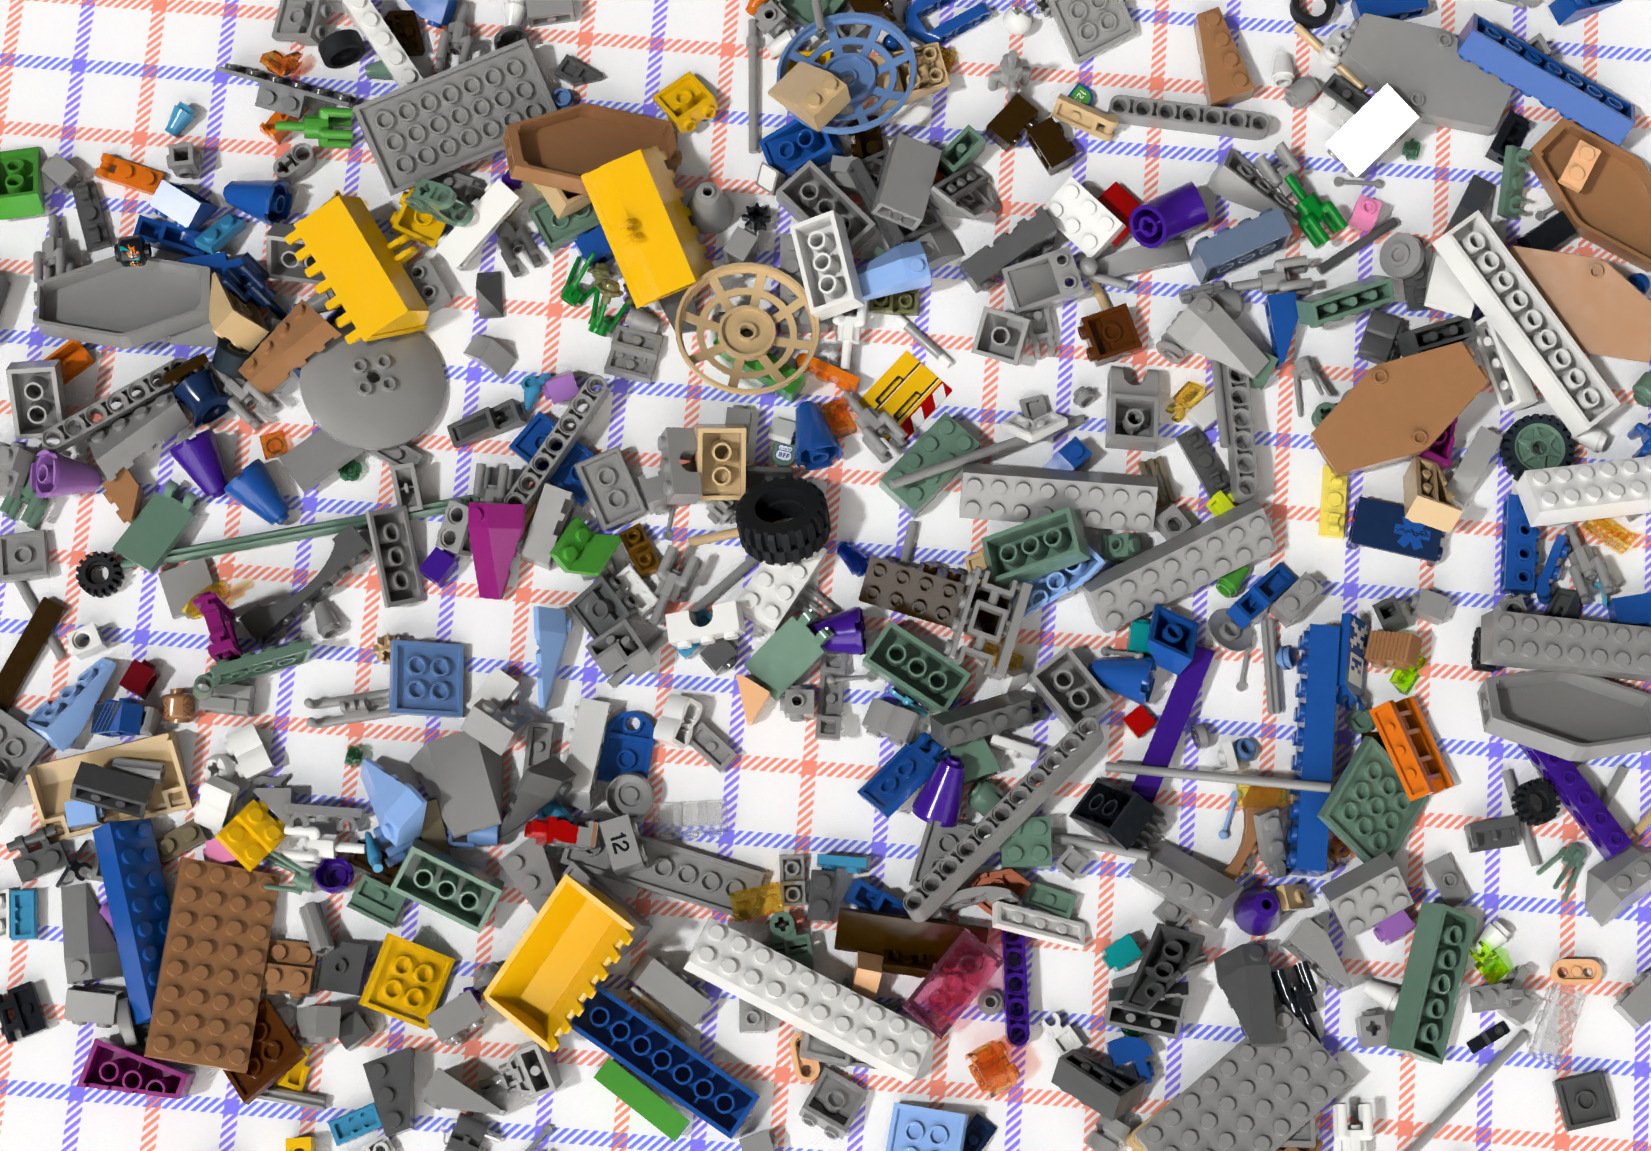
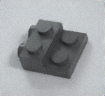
M601 575L568 605L594 640L625 618L629 621L638 613L635 608L637 605L636 600L631 595H626L621 589L623 584L615 575Z

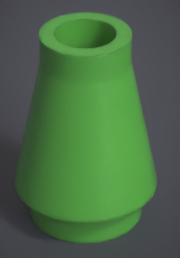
M1245 565L1218 578L1216 589L1227 598L1236 595L1246 575L1250 572L1249 568Z

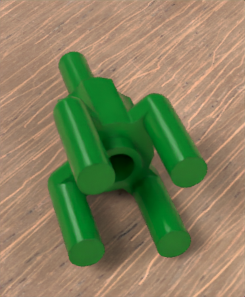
M1292 173L1284 178L1299 199V202L1295 205L1302 216L1298 226L1314 248L1330 240L1320 222H1324L1332 235L1349 226L1330 200L1322 203L1315 192L1307 195Z

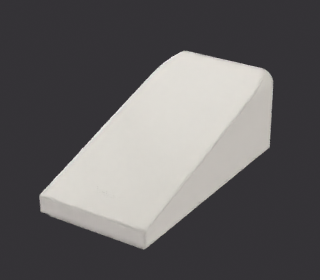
M1214 391L1186 414V417L1195 427L1198 426L1201 433L1217 421Z

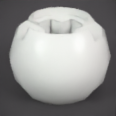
M1014 6L1009 8L1003 16V25H1006L1009 28L1008 31L1014 35L1020 36L1025 34L1032 25V17L1025 13V9Z
M224 754L212 755L206 759L203 766L204 775L207 780L212 775L229 781L235 772L232 759Z

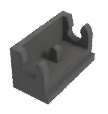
M1518 815L1469 823L1464 826L1469 853L1518 846L1519 841H1522Z

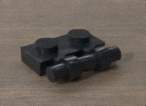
M33 981L7 990L10 998L8 1001H4L3 995L0 994V1022L2 1025L0 1031L2 1036L6 1037L8 1044L18 1041L15 1034L17 1030L21 1031L23 1038H27L49 1029ZM10 1009L14 1010L17 1019L13 1023L8 1013Z

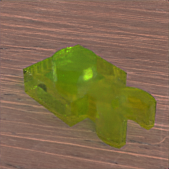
M1420 656L1417 667H1407L1406 671L1396 669L1393 672L1389 681L1399 693L1409 694L1420 676L1417 671L1425 665L1426 658Z
M1480 940L1478 943L1481 946V951L1475 953L1470 949L1469 955L1477 961L1474 967L1484 980L1491 985L1510 970L1494 950L1490 952V948Z

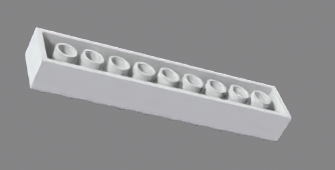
M1479 210L1432 243L1573 437L1589 430L1621 405Z
M711 917L704 925L683 968L906 1084H909L916 1077L935 1034Z

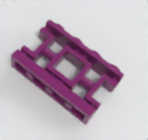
M208 591L199 594L198 598L192 600V602L204 615L210 633V641L214 643L207 646L209 655L216 662L226 658H231V661L241 658L240 656L245 654V652L240 648L235 632L236 627L231 621L237 618L236 613L216 592Z

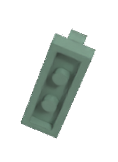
M1514 145L1506 146L1497 215L1510 220H1518V216L1525 213V210L1520 209V202L1527 200V198L1522 197L1525 183L1524 169L1531 167V164L1526 162V156L1532 155L1533 152Z

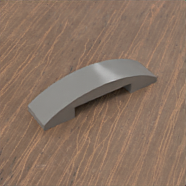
M1170 240L1156 248L1138 246L1096 260L1098 263L1097 273L1122 279V276L1163 266L1171 268L1190 263L1184 240Z
M827 651L821 658L815 739L840 741L844 681L829 685L826 682V678L830 675L834 677L845 676L846 653Z
M978 886L954 892L928 919L950 922L949 912L988 901L990 904H994L996 901L1011 904L1018 902L1019 896L1009 889L995 886Z

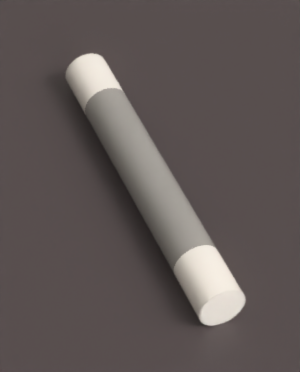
M901 314L895 319L894 322L946 368L953 363L944 352Z

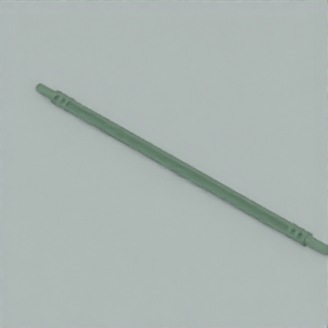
M472 494L423 503V510L408 512L409 520L442 515L445 514L449 500L469 503L480 501V498ZM366 514L173 548L161 565L340 533L349 524H352L357 530L368 528ZM127 559L120 560L122 570L139 567Z

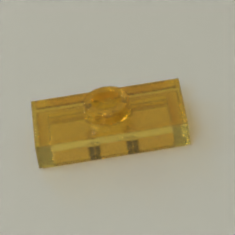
M1236 784L1237 808L1288 806L1287 789Z

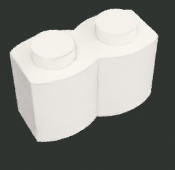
M671 694L664 704L662 717L655 725L653 739L667 746L684 749L691 740L693 726L701 716L702 704L691 697Z
M253 722L225 735L228 742L224 743L229 755H235L238 763L234 766L240 778L245 776L247 781H251L255 777L276 769Z
M212 775L208 780H203L198 790V793L201 794L200 800L196 802L193 808V813L195 814L194 822L218 833L232 819L240 787L215 775Z

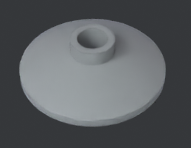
M1227 608L1218 609L1213 612L1208 620V630L1212 639L1220 647L1231 652H1241L1247 649L1253 640V631L1250 624L1242 630L1226 614Z

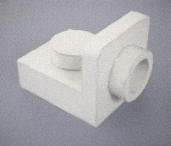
M1232 742L1222 743L1219 747L1220 750L1217 751L1219 764L1224 765L1225 768L1214 770L1213 772L1235 774L1238 772L1239 767Z

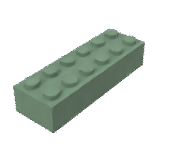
M1422 902L1386 1048L1419 1061L1443 1064L1477 918L1446 904Z

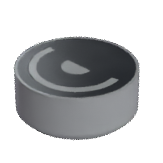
M1197 724L1191 726V736L1196 748L1203 749L1208 747L1209 737L1204 725Z

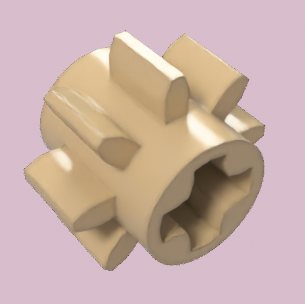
M387 633V635L377 637V644L373 645V653L377 654L378 662L382 661L387 663V665L390 664V641L400 640L399 636L395 638Z

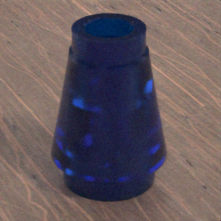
M848 542L841 544L837 549V553L851 574L857 577L863 576L867 571L870 558Z

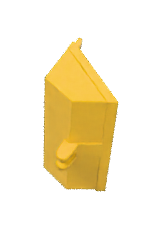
M658 146L639 149L581 175L583 184L637 309L689 288L693 283L700 281L699 277L715 269L712 262L707 263L704 257L707 249L704 244L699 245L696 235L700 234L696 225L691 226L688 217L692 215L689 207H683L680 198L684 197L681 188H675L672 179L676 178L675 173L672 169H667L664 162L668 160L665 151H660Z
M338 195L304 219H300L293 224L296 230L285 236L286 242L292 245L302 239L306 245L295 253V257L298 261H303L313 256L316 261L305 269L307 277L312 278L322 272L326 278L315 286L316 292L321 295L333 289L336 296L325 302V307L328 311H332L342 305L346 311L335 319L336 325L342 328L353 322L356 327L354 331L345 336L348 344L351 345L360 339L367 342L426 330V321L430 310L401 265L416 255L418 250L415 246H411L398 255L395 253L409 243L411 239L408 234L399 236V238L388 243L362 199L352 196Z
M565 874L490 982L481 998L545 1050L556 1052L560 1046L558 1039L562 1033L567 1035L572 1029L571 1020L574 1015L581 1016L584 1011L583 1002L587 997L590 999L594 997L597 992L595 985L598 980L605 981L609 975L607 967L611 961L616 964L621 958L620 948L623 944L629 946L633 940L631 932L635 927L631 923L626 909L595 887Z

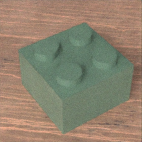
M1050 816L1028 817L1000 845L1001 870L1051 869Z

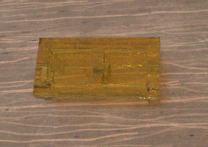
M1609 518L1586 520L1580 527V529L1619 555H1622L1629 549L1632 540L1637 536V533L1634 531L1630 533Z
M778 882L729 893L735 922L784 912Z

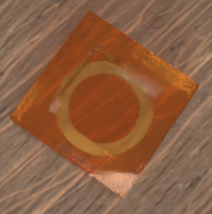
M283 430L259 436L266 460L281 457L289 451Z

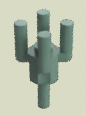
M28 472L24 486H19L20 499L10 496V489L0 506V512L6 514V518L14 521L22 504L25 503L28 506L20 520L27 523V527L36 530L49 505V500L36 497L35 494L37 492L31 489L30 472Z

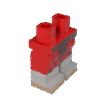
M548 816L540 820L533 819L532 822H526L524 837L536 839L535 845L544 846L547 844L555 847L586 851L596 846L599 822L587 821L575 826L566 820L557 821V817Z

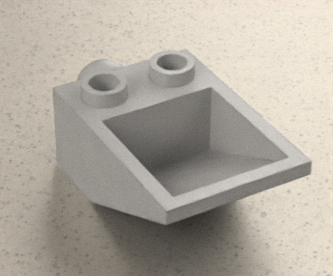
M1070 246L1001 270L1016 314L1084 296L1085 290L1080 274L1085 276L1094 275L1098 270V263L1094 258L1086 257L1076 266ZM1066 258V262L1064 264H1059L1057 262V260ZM1069 279H1072L1074 284L1068 287L1065 285V281L1068 282Z

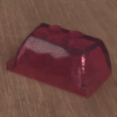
M965 928L902 1007L938 1038L942 1039L1005 960Z

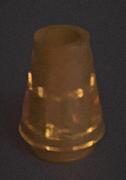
M1338 839L1329 844L1327 855L1332 862L1344 864L1350 860L1352 851ZM1343 846L1346 849L1345 854H1341L1338 851V847Z

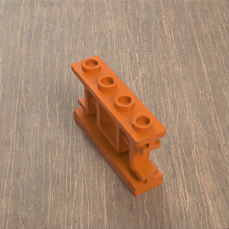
M1415 696L1404 698L1396 703L1394 700H1390L1369 710L1410 802L1431 793L1438 794L1455 785Z

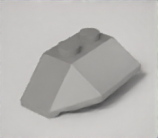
M972 162L935 184L931 188L930 202L935 205L939 212L947 216L973 220L991 209L995 204L991 176Z
M1631 844L1607 862L1603 859L1587 871L1585 910L1601 927L1651 891V848Z

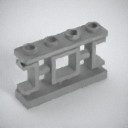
M977 566L972 572L969 571L966 576L965 585L968 587L966 593H962L957 607L961 608L958 617L955 616L950 630L954 632L951 640H947L943 653L947 654L946 662L952 661L957 665L963 662L965 655L985 661L983 674H989L991 678L1000 681L1006 675L1033 585L1026 582L1021 584L1016 580H1012L1008 590L987 583L991 571H984L982 567ZM981 579L978 589L990 593L988 602L977 599L974 601L972 608H970L978 580ZM1016 591L1007 621L1009 610L997 607L999 597L1012 599ZM979 609L1000 616L994 635L973 628ZM967 624L964 634L976 638L974 648L962 645L957 654L956 651L963 628ZM1001 637H1003L995 664L992 666L995 656L983 652L985 642L997 645Z

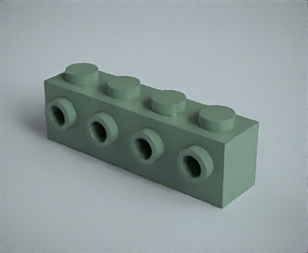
M1373 275L1296 300L1299 323L1310 325V328H1318L1330 321H1340L1348 315L1361 314L1369 308L1382 307L1385 303L1395 300L1392 279L1387 276Z

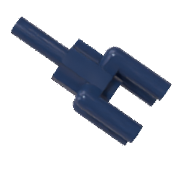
M248 252L245 253L241 258L244 262L238 269L248 279L245 281L230 266L224 271L226 277L223 278L221 283L234 296L239 298L243 304H247L251 300L259 309L267 306L282 321L287 316V313L273 300L277 293L266 283L270 277L269 273Z

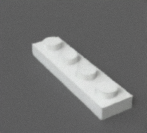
M1000 901L992 904L993 928L1079 950L1085 946V923Z

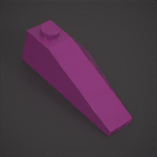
M494 501L469 502L468 530L480 598L503 599L511 574L510 566L518 552L516 547L520 536H523L525 530L526 504Z

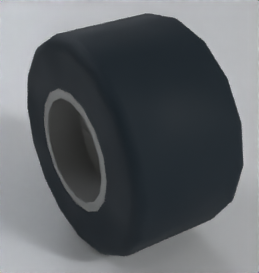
M222 340L217 344L212 365L216 370L227 376L246 379L237 370L256 349L249 352L244 348L239 349L235 347L230 340Z

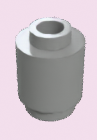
M1313 76L1302 77L1285 89L1284 99L1290 107L1299 109L1317 95L1320 86Z

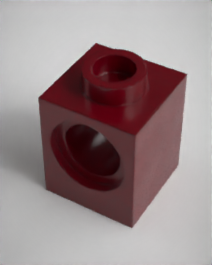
M134 659L119 685L146 700L161 675L155 671L156 666L143 659L141 663Z

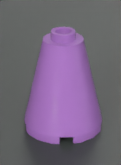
M51 450L38 452L36 456H39L36 463L32 462L30 468L31 489L36 490V497L44 499L93 492L100 486L102 481L101 474L97 468Z

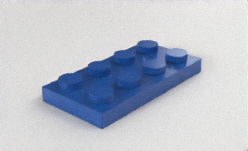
M539 411L509 445V449L529 464L556 423ZM577 441L550 479V482L558 488L572 492L575 502L583 508L589 500L573 465L591 458L595 454ZM554 443L551 446V450L558 451L562 448L563 444ZM542 462L537 466V469L544 471L549 467V463Z

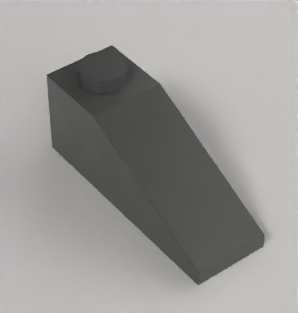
M1474 174L1443 235L1477 210L1482 213L1495 184Z

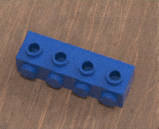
M1508 494L1503 500L1499 593L1529 596L1534 592L1538 583V575H1535V566L1539 563V551H1536V542H1539L1540 528H1537V526L1530 527L1519 495Z

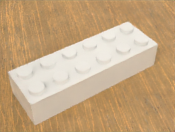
M1651 456L1525 470L1515 487L1530 527L1651 513Z

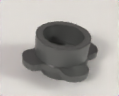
M1036 696L1034 700H1031L1033 722L1029 724H1033L1034 721L1040 718L1046 719L1048 716V711L1043 706L1044 700L1040 696Z

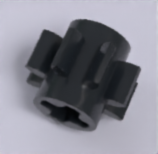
M758 202L751 208L746 206L747 214H742V220L747 221L745 228H751L756 234L761 229L766 231L767 226L765 222H771V216L766 215L768 207L762 208ZM755 216H759L758 221H754Z

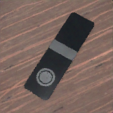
M1501 1021L1466 1044L1470 1051L1475 1054L1508 1034L1510 1029L1505 1021Z

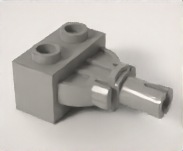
M532 1040L521 1044L507 1063L499 1065V1072L502 1071L500 1074L480 1080L479 1088H484L481 1091L484 1096L500 1089L509 1088L507 1090L509 1094L516 1091L531 1093L534 1099L557 1090L563 1081L551 1052H548Z

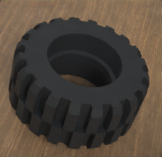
M786 476V478L781 479L780 477H774L771 481L764 480L758 486L754 485L748 490V494L745 493L741 497L736 507L735 519L742 547L749 556L754 557L759 562L765 561L768 565L779 563L780 566H783L790 562L796 564L801 562V559L812 557L814 552L818 553L822 549L831 532L830 516L824 493L810 481L807 483V480L803 478L794 479L793 476ZM794 518L787 522L773 523L781 519Z

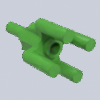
M322 107L319 109V115H304V122L276 121L275 130L304 131V139H318V145L322 148L351 149L353 130L333 129V126L351 127L352 108Z

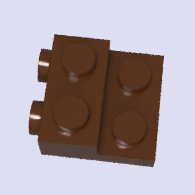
M1126 303L1081 318L1080 326L1077 327L1080 339L1087 341L1089 347L1086 348L1088 360L1090 362L1094 361L1096 367L1118 360L1119 356L1142 349V343Z

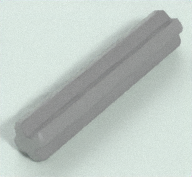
M269 1087L257 1097V1099L317 1110H324L326 1106V1097Z

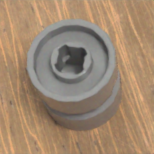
M1100 1116L1095 1124L1097 1130L1091 1131L1085 1144L1095 1151H1119L1118 1143L1125 1141L1131 1129L1117 1119L1110 1121Z

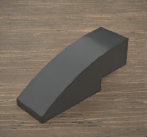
M511 398L493 408L485 407L448 425L447 429L454 448H460L503 434L528 422L520 401Z

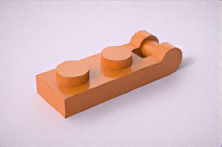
M107 153L102 154L100 168H96L94 173L96 177L152 196L161 180L165 179V175L162 172L116 158ZM110 166L116 167L114 173L108 172Z
M807 353L797 355L796 369L801 366ZM813 357L809 366L803 372L815 374V377L822 382L828 383L830 381L835 383L844 392L852 391L856 393L860 386V377Z

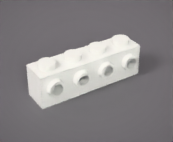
M497 179L496 182L494 180L491 181L484 189L486 193L481 199L476 198L469 207L474 211L471 222L464 227L453 226L454 229L449 234L445 233L437 242L439 246L435 250L458 270H461L500 227V224L523 201L500 179Z
M1483 317L1474 322L1477 332L1475 338L1502 411H1520L1538 402L1529 375L1488 319Z

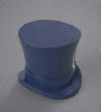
M210 369L202 370L189 376L175 388L173 393L177 399L193 412V425L196 429L232 410L227 404L231 396L220 392Z

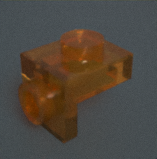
M273 50L262 54L259 62L266 66L268 71L283 77L293 74L298 69L301 53L296 51L283 56L278 51Z
M845 398L832 400L823 405V414L837 439L857 432V426L847 410Z

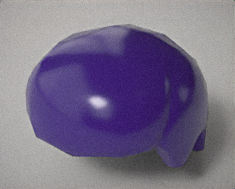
M336 856V859H323L320 866L314 869L315 882L325 892L331 894L341 893L353 881V867L345 858Z

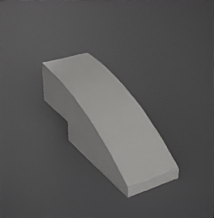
M1483 426L1478 429L1446 485L1448 492H1453L1455 495V501L1463 505L1465 504L1500 444L1502 436Z

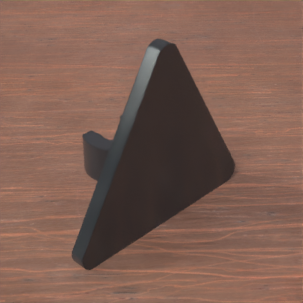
M85 840L71 859L55 885L57 888H59L70 870L74 872L78 880L84 881L86 879L79 874L80 868L87 867L92 870L93 867L87 862L80 863L77 859L89 841Z

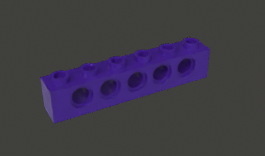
M1518 744L1531 763L1535 764L1540 773L1549 782L1548 785L1555 787L1553 792L1559 793V800H1561L1562 804L1606 862L1633 843L1571 761Z

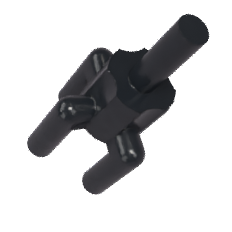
M1304 961L1293 965L1300 985L1291 988L1284 969L1272 972L1271 978L1281 1004L1289 1005L1296 1018L1301 1017L1306 1029L1321 1043L1311 1013L1317 1011L1312 996H1315L1318 990L1308 962Z

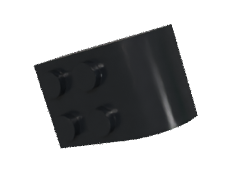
M1097 777L1069 817L1092 835L1128 850L1135 843L1143 828L1149 824L1156 810L1139 793Z

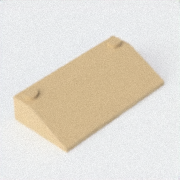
M175 730L30 766L25 777L41 827L47 828L54 825L57 830L56 835L49 837L51 842L91 833L92 830L108 822L142 819L105 808V817H102L103 824L76 829L67 827L64 802L75 801L70 799L72 783L81 761L111 769L115 757L163 762L166 768L163 784H154L152 796L143 819L192 808L193 804L182 752Z

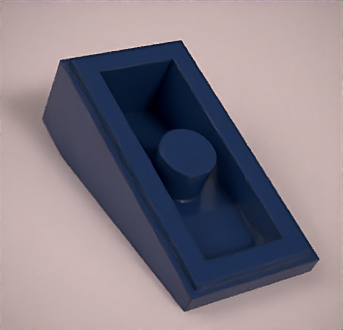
M977 1113L966 1128L963 1151H981L997 1128Z

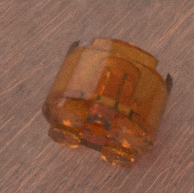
M991 1040L965 1055L966 1060L971 1059L972 1064L968 1068L982 1092L987 1090L990 1093L986 1096L988 1099H992L1017 1085V1078L1021 1076L1014 1063L1010 1064L1006 1057L1008 1051L1002 1041L996 1043L994 1040Z

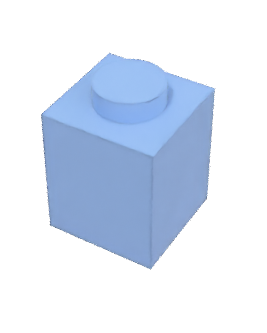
M76 800L64 802L67 827L76 829L103 824L102 817H105V808Z

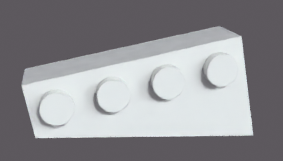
M581 698L580 705L574 708L573 720L576 722L574 728L569 729L567 742L570 743L569 750L564 751L562 762L577 775L572 781L573 787L570 792L565 796H561L562 806L587 811L592 809L591 790L596 789L598 772L596 766L599 767L603 750L601 744H604L611 715V707L608 702Z

